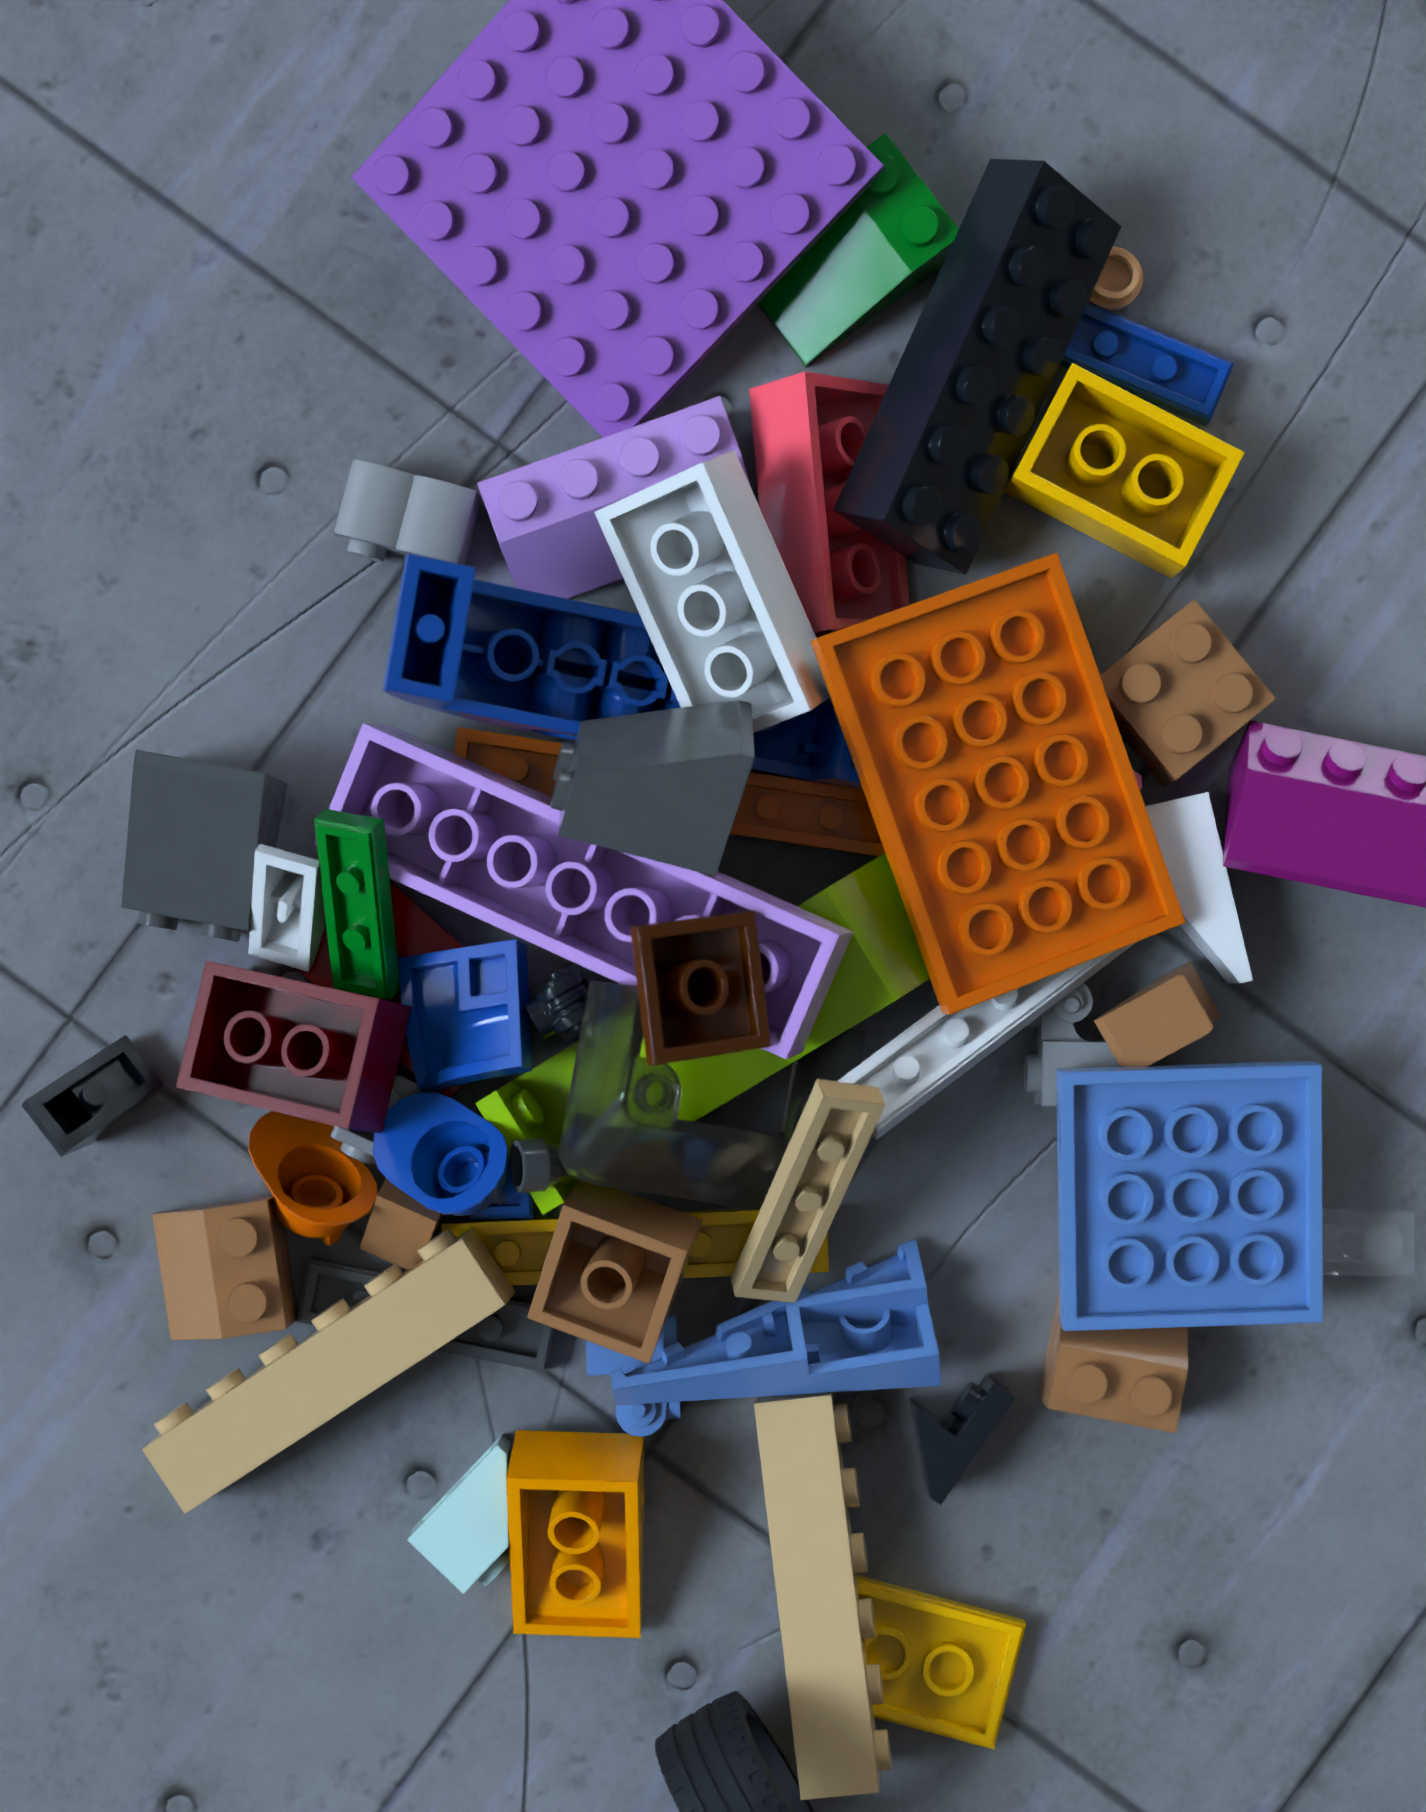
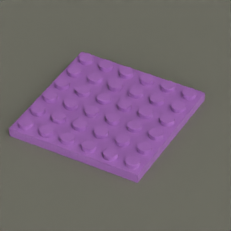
M509 0L351 178L604 438L643 424L886 170V167L723 0Z

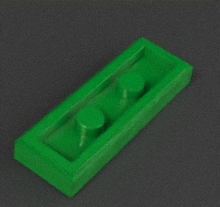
M325 809L314 818L333 989L390 1001L400 991V977L384 819Z

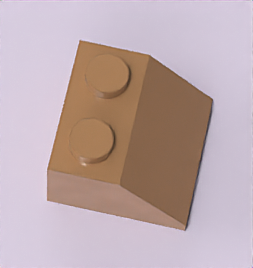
M581 1175L562 1206L527 1318L650 1364L684 1277L703 1220Z
M272 1195L152 1214L171 1340L226 1339L284 1330L296 1322L298 1310L286 1230L274 1211Z
M1058 1286L1038 1397L1045 1406L1052 1410L1176 1433L1188 1373V1327L1064 1331L1060 1324Z

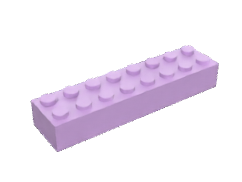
M362 724L329 809L384 819L389 876L391 879L637 992L638 987L630 927L657 922L755 911L771 1047L762 1049L786 1060L803 1052L854 931L717 871L716 876L558 836L561 811L550 808L552 797L390 725Z

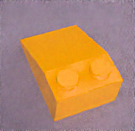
M516 1430L506 1476L513 1634L641 1638L645 1506L644 1436L638 1437L626 1433Z

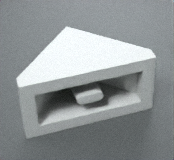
M259 844L254 856L248 954L309 971L314 963L326 926L319 860Z

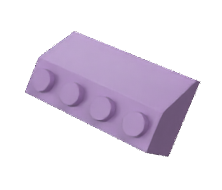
M718 396L486 479L477 484L515 588L572 599L624 580L594 512L732 450H735L748 482L749 479L721 397Z

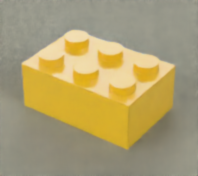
M1072 363L1004 492L1172 579L1186 567L1245 452Z

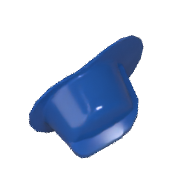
M437 1092L413 1094L399 1100L387 1111L383 1132H374L372 1152L378 1170L390 1183L428 1209L444 1215H472L488 1208L492 1203L498 1205L504 1203L506 1196L502 1189L506 1184L509 1151L505 1137L492 1123L455 1099Z

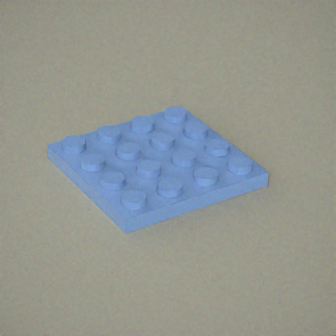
M1316 1061L1056 1069L1060 1324L1064 1331L1323 1323L1322 1065Z

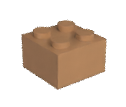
M1195 599L1100 675L1118 728L1125 736L1128 745L1162 786L1180 778L1276 699Z

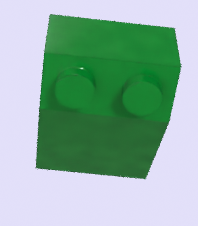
M884 133L866 147L886 167V170L758 303L805 367L809 366L941 268L959 230L887 133Z

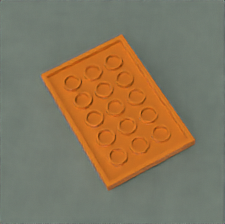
M1057 552L810 641L942 1014L950 1015L1186 923Z

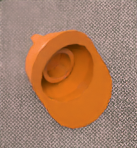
M271 1111L259 1118L249 1134L248 1151L256 1170L272 1193L274 1211L281 1224L292 1233L306 1238H319L325 1245H333L339 1240L343 1230L348 1228L352 1222L357 1221L371 1211L377 1197V1183L363 1162L341 1151L340 1148L343 1142L330 1136L334 1128L333 1125Z

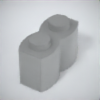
M353 459L334 534L342 541L349 543L347 553L375 562L383 563L386 553L404 557L407 554H414L465 565L482 498L476 490Z

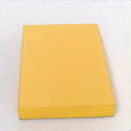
M857 1575L860 1599H872L876 1638L865 1639L868 1664H880L884 1704L873 1705L874 1718L994 1750L1026 1628L1024 1619Z

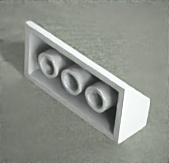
M735 450L702 462L594 512L681 708L735 700L752 703L754 733L808 712L830 698L810 642L816 639V636Z

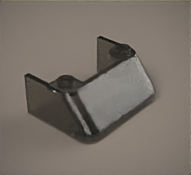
M590 981L560 1141L559 1154L562 1166L572 1178L593 1185L760 1210L816 1080L838 1081L857 1067L861 1061L866 1031L848 1029L792 1063L780 1136L677 1119L681 1099V1084L674 1069L669 1064L647 1066L646 1057L640 1056L643 1028L638 987Z

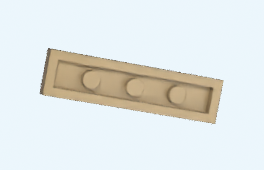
M823 1079L816 1080L730 1278L736 1297L796 1303L886 1105L879 1087Z

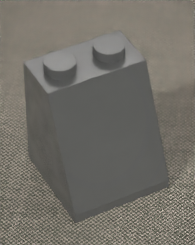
M735 700L581 721L575 743L562 742L555 765L553 780H556L550 808L561 811L558 836L716 876L755 758L752 703Z
M136 750L133 762L121 908L140 911L139 924L177 930L178 920L181 918L202 922L201 935L239 942L241 930L250 931L255 850L259 844L276 848L288 784L266 773Z

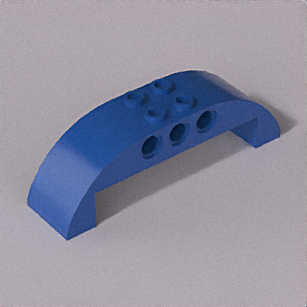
M414 554L406 555L383 691L387 694L447 714L575 741L581 721L681 708L640 614L474 579L476 567ZM828 698L808 712L753 733L755 758L750 772L862 788L831 698Z

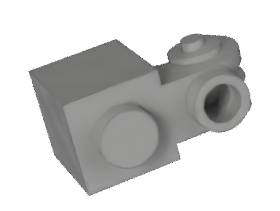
M1082 983L1026 1026V1028H1036L1034 1053H1025L1023 1064L1025 1092H1034L1035 1104L1057 1106L1056 1069L1120 1067L1106 1041L1084 1040L1075 1031L1073 1022L1081 1021L1092 1010V993L1085 983Z

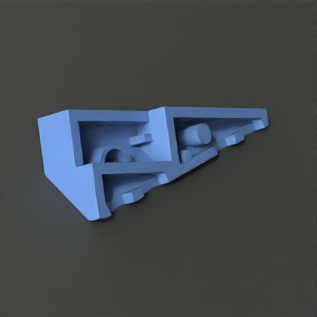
M907 1241L898 1245L896 1255L867 1268L862 1261L846 1268L844 1278L810 1292L806 1286L802 1287L796 1303L770 1301L718 1324L716 1334L685 1348L681 1346L680 1342L662 1350V1358L626 1374H624L621 1367L611 1371L612 1390L616 1405L941 1386L939 1352L928 1306L927 1286L917 1241Z

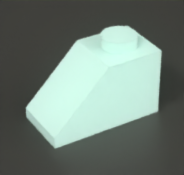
M503 1434L414 1526L407 1539L462 1594L476 1580L486 1587L510 1561V1556L505 1552L509 1546L506 1476L512 1445Z

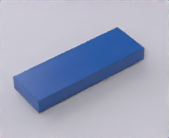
M1090 303L1086 305L1060 366L1069 369L1071 364L1074 363L1149 403L1205 426L1212 419L1234 366V363Z

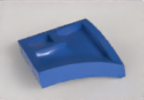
M517 939L398 958L401 1004L411 1006L406 1037L413 1071L420 1091L424 1093L439 1092L470 1082L532 1071L530 1015L525 1007L529 1003L526 944Z

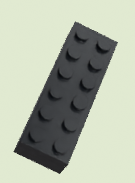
M989 160L833 511L918 565L967 575L1122 227L1045 161Z

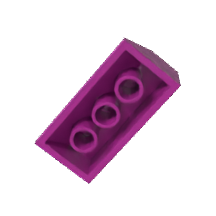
M1250 720L1228 768L1223 866L1426 908V756Z

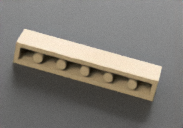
M472 1227L457 1238L450 1229L442 1232L417 1250L423 1260L404 1273L397 1264H394L364 1285L370 1295L351 1308L344 1298L339 1300L311 1320L317 1329L299 1342L295 1340L291 1333L284 1336L258 1355L264 1365L246 1377L239 1367L234 1369L206 1389L211 1400L194 1411L185 1402L155 1422L154 1426L159 1434L142 1448V1451L184 1514L506 1305L516 1291L474 1228Z
M835 1392L758 1397L754 1402L800 1797L801 1800L879 1793L881 1771L892 1770L888 1730H876L873 1705L884 1704L880 1664H868L865 1639L876 1638L873 1603L871 1598L860 1599L857 1573L868 1572L864 1533L852 1534L849 1508L860 1507V1496L856 1468L844 1469L841 1443L852 1442L848 1403L836 1404Z

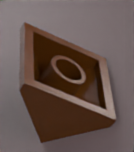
M755 911L657 922L630 927L647 1066L771 1047Z

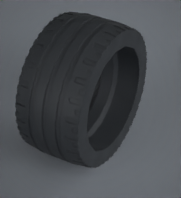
M737 1691L717 1698L711 1704L704 1705L696 1710L695 1714H690L680 1720L678 1724L672 1725L655 1740L654 1746L658 1763L679 1812H814L809 1800H801L798 1779L774 1738L756 1711Z

